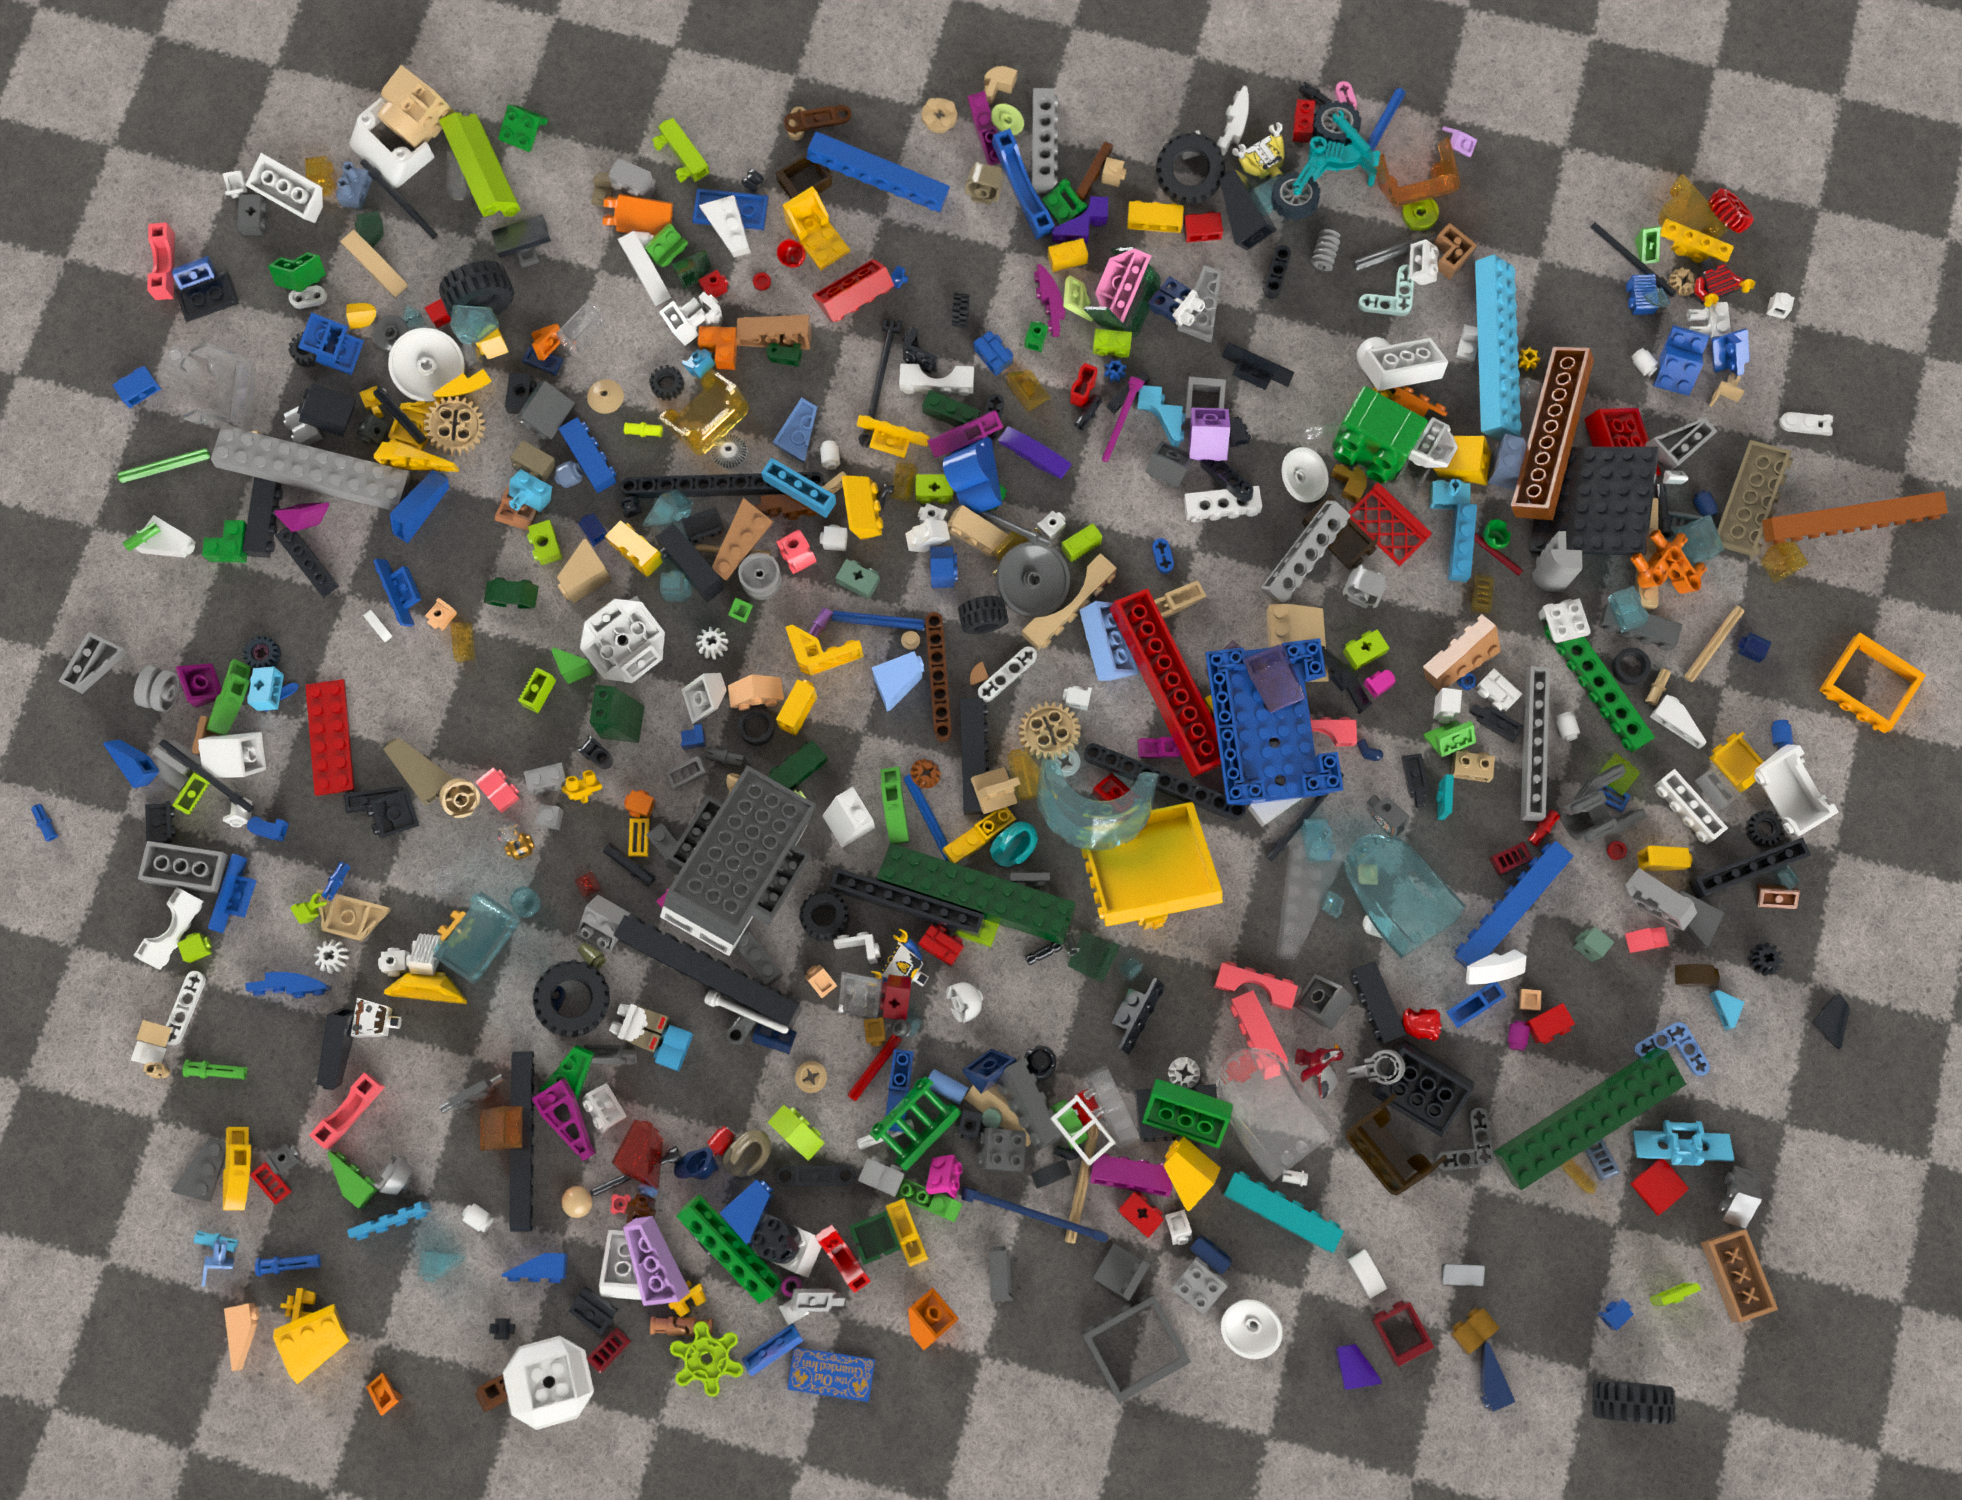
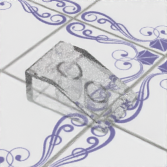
M842 971L838 1012L877 1019L882 998V979Z

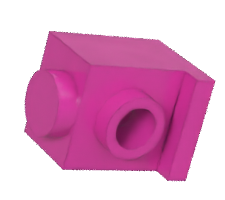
M1386 669L1382 673L1378 671L1370 678L1368 677L1363 684L1375 699L1391 688L1396 681L1394 680L1393 673Z

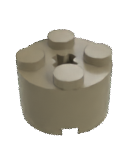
M976 162L969 171L964 189L965 194H969L974 202L988 205L992 201L996 203L1000 198L1004 183L1002 169L998 166L993 167Z

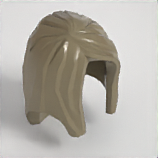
M756 1129L741 1135L727 1149L724 1155L723 1163L726 1170L738 1177H750L756 1174L770 1156L772 1145L768 1135L764 1131Z

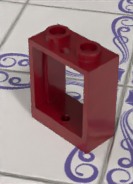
M1403 1300L1393 1304L1392 1307L1394 1309L1388 1312L1384 1309L1374 1315L1375 1319L1371 1320L1394 1365L1397 1367L1435 1348L1411 1302L1404 1303ZM1406 1310L1422 1342L1397 1355L1380 1323Z

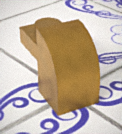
M1336 464L1330 476L1347 484L1341 497L1357 504L1367 485L1365 473L1358 466L1355 467L1354 471H1350L1348 467Z

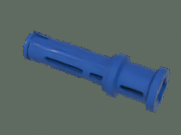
M320 1254L291 1258L274 1256L272 1259L263 1260L257 1258L255 1261V1272L257 1276L267 1273H274L276 1275L285 1270L320 1267Z

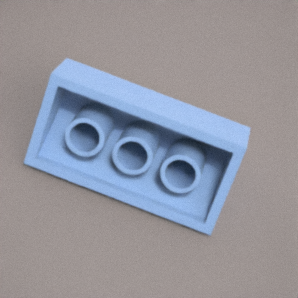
M1095 601L1079 610L1098 681H1111L1139 674L1135 660L1109 610L1113 604L1112 602Z

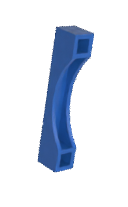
M1009 128L993 135L992 145L1035 239L1051 234L1055 225L1047 208L1039 199L1030 182L1011 129Z

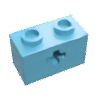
M275 667L253 668L247 703L257 711L278 709L284 674Z

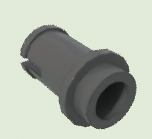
M1068 930L1063 944L1067 954L1073 956L1076 955V952H1079V947L1074 940V933Z

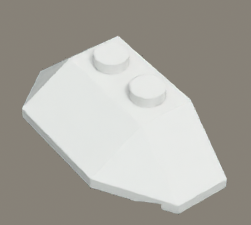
M1432 417L1411 451L1409 460L1425 468L1447 467L1458 449L1455 439L1450 432V426Z

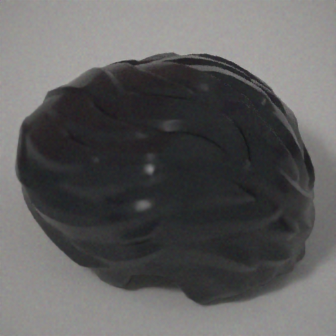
M1038 1045L1025 1053L1024 1058L1029 1063L1026 1067L1030 1075L1034 1073L1037 1081H1045L1054 1074L1057 1061L1056 1055L1051 1048Z

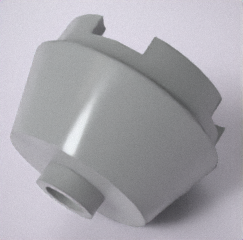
M393 1154L391 1156L393 1162L385 1164L377 1177L380 1179L379 1183L375 1182L373 1186L379 1189V1192L397 1195L401 1189L405 1190L411 1179L409 1177L413 1169L403 1157L400 1158Z

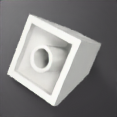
M721 673L702 674L681 689L692 724L699 722L718 709L727 691Z

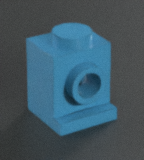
M703 348L702 351L697 349L682 364L691 375L703 379L715 365V362L711 358L712 354Z

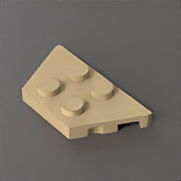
M317 889V893L324 892V890ZM335 894L332 901L328 900L330 896L327 899L323 898L322 895L319 897V902L327 901L325 906L319 907L322 917V931L361 942L391 910L389 907Z

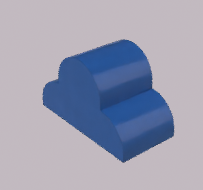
M984 437L952 451L951 455L943 459V470L951 488L957 492L960 505L979 514L1003 504L992 440L989 437Z

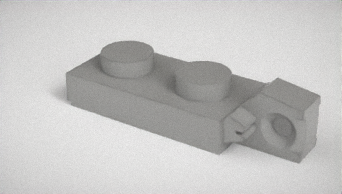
M794 1289L790 1309L794 1312H829L832 1306H844L845 1297L832 1289Z

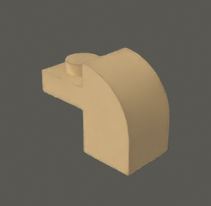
M998 66L986 73L984 77V91L988 104L992 105L997 90L1012 93L1017 80V70Z

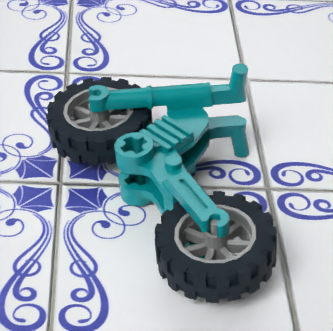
M1330 101L1326 105H1321L1319 110H1316L1312 131L1314 132V138L1310 141L1308 163L1300 174L1298 172H1293V174L1286 173L1285 176H1280L1273 185L1271 204H1273L1274 211L1277 210L1278 215H1283L1285 219L1291 218L1293 220L1306 219L1308 215L1311 216L1314 210H1317L1320 200V188H1318L1319 184L1316 180L1326 170L1338 172L1339 170L1353 169L1359 164L1369 175L1367 185L1370 187L1374 185L1380 152H1373L1368 143L1360 136L1361 116H1359V111L1355 110L1353 105H1348L1344 101L1343 103L1339 101L1331 103Z

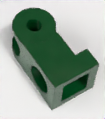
M771 343L767 346L766 353L771 362L796 367L800 366L803 351L801 344L794 343L793 348L780 346L778 343Z

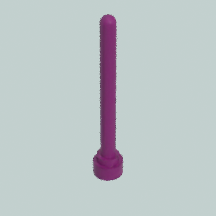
M1131 377L1128 382L1130 390L1102 456L1103 462L1109 461L1136 392H1139L1144 385V381Z

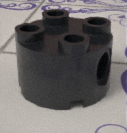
M773 1217L769 1218L752 1235V1242L754 1243L756 1253L763 1259L778 1264H786L792 1261L799 1253L800 1247L798 1246L799 1241L801 1242L799 1230L794 1225Z

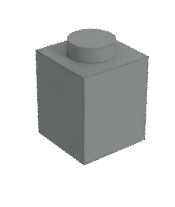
M540 804L537 824L543 828L560 830L563 810L557 806Z

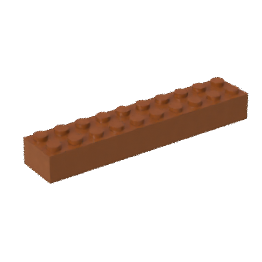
M1553 347L1511 504L1514 515L1517 518L1553 520L1594 362L1590 348Z

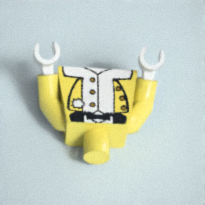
M1276 123V131L1273 125L1269 126V131L1274 134L1273 137L1270 135L1247 150L1245 145L1239 144L1240 153L1237 148L1233 149V154L1239 156L1238 160L1246 173L1258 176L1261 179L1270 175L1274 181L1283 176L1279 169L1282 167L1285 158L1282 135L1279 134L1282 130L1281 123Z

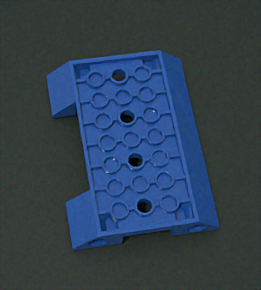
M1320 638L1285 642L1279 647L1245 651L1244 647L1205 652L1227 804H1257L1322 796L1343 791L1338 752L1321 753L1317 756L1315 754L1305 682L1326 677ZM1259 664H1266L1268 671L1266 673L1260 672L1258 670ZM1271 701L1274 704V708L1266 710L1263 703ZM1276 738L1279 741V747H1271L1269 740ZM1276 776H1282L1285 779L1283 786H1278L1275 783Z

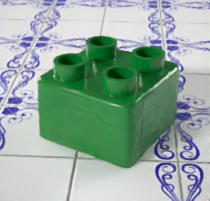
M1363 386L1340 424L1332 443V448L1335 450L1333 456L1337 461L1347 466H1352L1354 462L1367 468L1366 475L1375 482L1385 484L1387 480L1394 481L1409 458L1428 420L1369 387Z

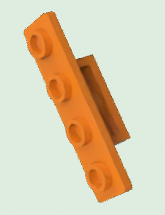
M1406 385L1394 388L1396 392L1391 400L1410 411L1424 417L1430 408L1444 417L1447 416L1448 412L1445 411V406L1439 403L1434 405L1429 402L1430 398L1423 394H1420V396L1414 394V389Z

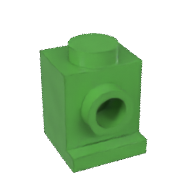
M735 598L728 615L746 623L753 604Z

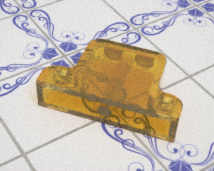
M1683 174L1679 176L1670 188V194L1673 199L1664 204L1657 217L1660 226L1662 227L1664 221L1669 219L1698 232L1705 233L1715 239L1721 238L1729 230L1728 227L1723 225L1709 207L1708 201Z

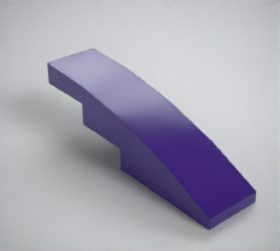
M1009 426L998 439L1001 445L1030 461L1036 468L1060 479L1063 478L1072 465L1056 452Z

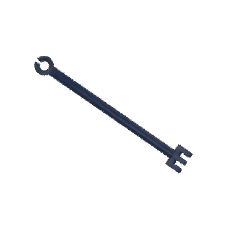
M963 1186L961 1191V1199L973 1203L974 1199L1092 1237L1101 1242H1106L1109 1238L1108 1233L1104 1231L1094 1230L981 1193L974 1189L970 1190L968 1187Z

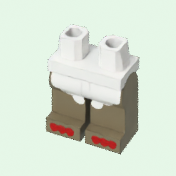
M620 1004L617 1014L625 1017L623 1024L613 1021L609 1031L617 1035L621 1040L655 1053L662 1040L661 1036L644 1029L662 1034L664 1029L667 1028L670 1018L633 1004L631 1006Z

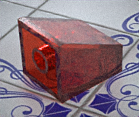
M634 1119L611 1163L623 1175L657 1190L660 1181L663 1138L658 1134L659 1130L654 1128L651 1122L645 1119L642 1122Z

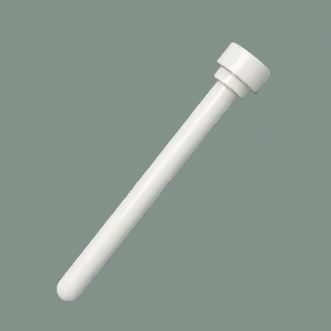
M713 989L709 990L706 994L705 1003L712 1007L720 1005L781 1033L788 1032L786 1025L723 999L722 995Z

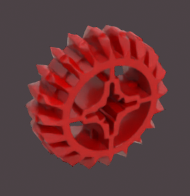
M1719 189L1708 200L1709 207L1723 225H1726L1728 229L1736 233H1742L1744 230H1747L1754 221L1753 215L1743 201L1729 190Z

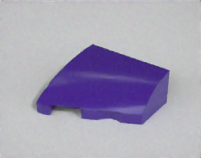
M1356 1344L1335 1347L1344 1390L1382 1383L1381 1378Z

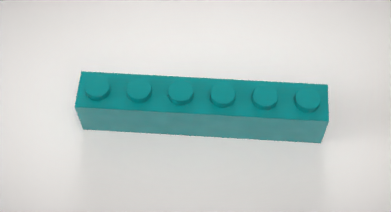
M1241 1171L1238 1174H1232L1223 1193L1224 1196L1329 1253L1335 1252L1344 1233L1340 1229V1224L1332 1220L1327 1222L1321 1219L1323 1215L1314 1210H1311V1212L1304 1210V1205L1295 1200L1292 1203L1285 1199L1286 1195L1278 1191L1273 1193L1267 1190L1268 1186L1260 1181H1257V1183L1250 1181V1176Z

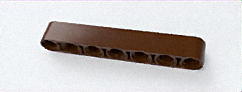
M931 612L926 617V633L934 735L937 741L944 743L951 738V720L943 619L939 613ZM931 620L939 621V624L936 626H932L929 623ZM933 638H939L941 640L938 644H933L931 642ZM934 656H940L942 660L940 662H934L932 658ZM936 674H941L944 676L943 679L939 681L935 680L933 677ZM942 692L945 696L942 699H938L935 697V694ZM943 710L947 714L944 717H938L936 713ZM946 729L948 733L945 736H940L938 731Z

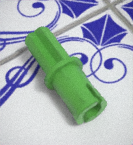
M153 521L141 531L137 530L138 533L125 540L123 545L128 551H131L142 543H147L148 539L161 532V530Z

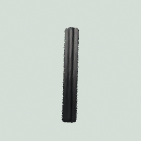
M379 387L374 390V396L418 444L426 441L425 435L382 388Z

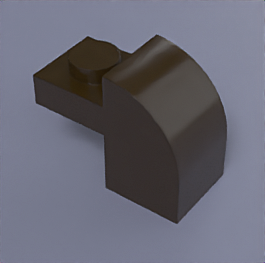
M1675 965V985L1683 987L1701 986L1711 989L1719 988L1720 975L1718 969L1714 968V965Z

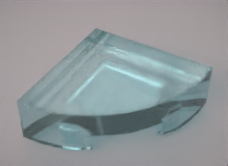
M1659 288L1644 296L1648 303L1657 307H1666L1671 303L1663 288Z

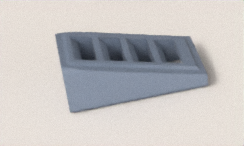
M1603 1139L1595 1143H1599L1600 1147L1591 1150L1590 1147L1585 1149L1599 1181L1621 1173ZM1603 1151V1155L1595 1158V1153ZM1606 1158L1607 1162L1599 1165L1598 1161ZM1610 1166L1611 1170L1607 1172L1602 1171V1169Z

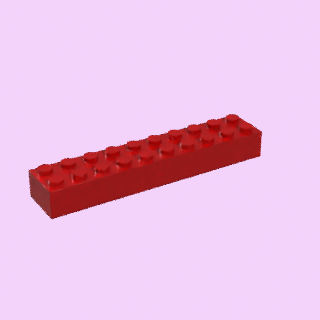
M1144 589L1115 601L1109 610L1192 778L1221 766L1215 722L1149 589Z

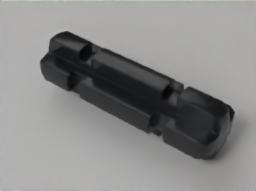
M1052 942L1050 946L1048 944L1036 950L1033 954L1026 955L1025 959L1028 965L1035 964L1037 960L1041 961L1053 955V952L1061 951L1062 945Z

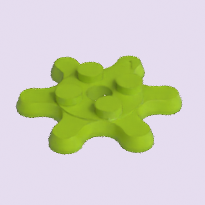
M699 1321L694 1326L695 1339L693 1342L687 1344L681 1341H674L670 1346L672 1355L681 1357L685 1363L684 1369L676 1374L675 1380L679 1386H686L695 1379L700 1380L704 1384L705 1393L710 1397H714L720 1391L718 1380L722 1375L727 1374L732 1377H739L743 1373L742 1364L731 1360L729 1357V1350L737 1344L738 1336L734 1332H727L721 1338H714L709 1333L708 1324L704 1321ZM710 1353L713 1360L709 1363L702 1360L703 1354Z

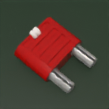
M1096 1088L1085 1089L1076 1094L1097 1120L1101 1118V1114L1106 1112L1104 1106L1098 1107L1094 1098L1097 1091H1093ZM1078 1102L1072 1105L1083 1126L1092 1120Z

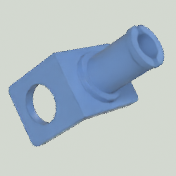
M220 1240L214 1241L213 1257H205L202 1287H205L207 1268L233 1269L234 1258H226L228 1245L226 1240H222L221 1248Z

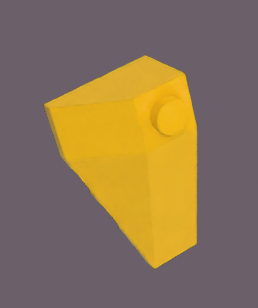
M397 440L382 442L374 454V459L380 464L403 470L459 472V468L453 462L405 445Z

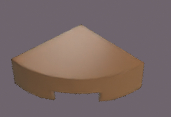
M983 661L978 663L971 672V686L989 679Z

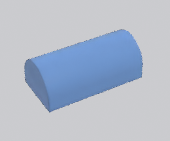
M933 1069L929 1076V1079L933 1082L929 1087L932 1091L960 1106L969 1089L968 1087L936 1069Z

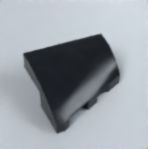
M1836 994L1821 1009L1822 1011L1811 1023L1825 1035L1824 1038L1840 1050L1850 1007L1840 994Z

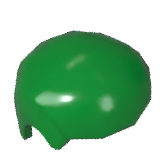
M1492 519L1485 526L1482 536L1486 544L1491 548H1505L1510 543L1511 532L1506 530V522Z

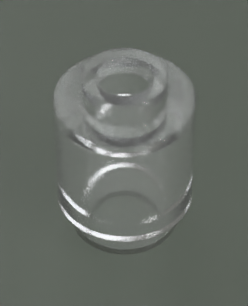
M473 341L465 342L460 350L466 366L470 370L481 368L484 359L479 347Z

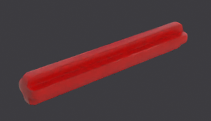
M894 1034L890 1037L848 1093L850 1099L857 1101L902 1039Z

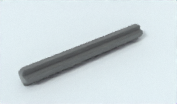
M1432 232L1354 260L1355 269L1360 270L1410 252L1411 244L1419 241L1428 240L1433 244L1438 235L1436 232Z

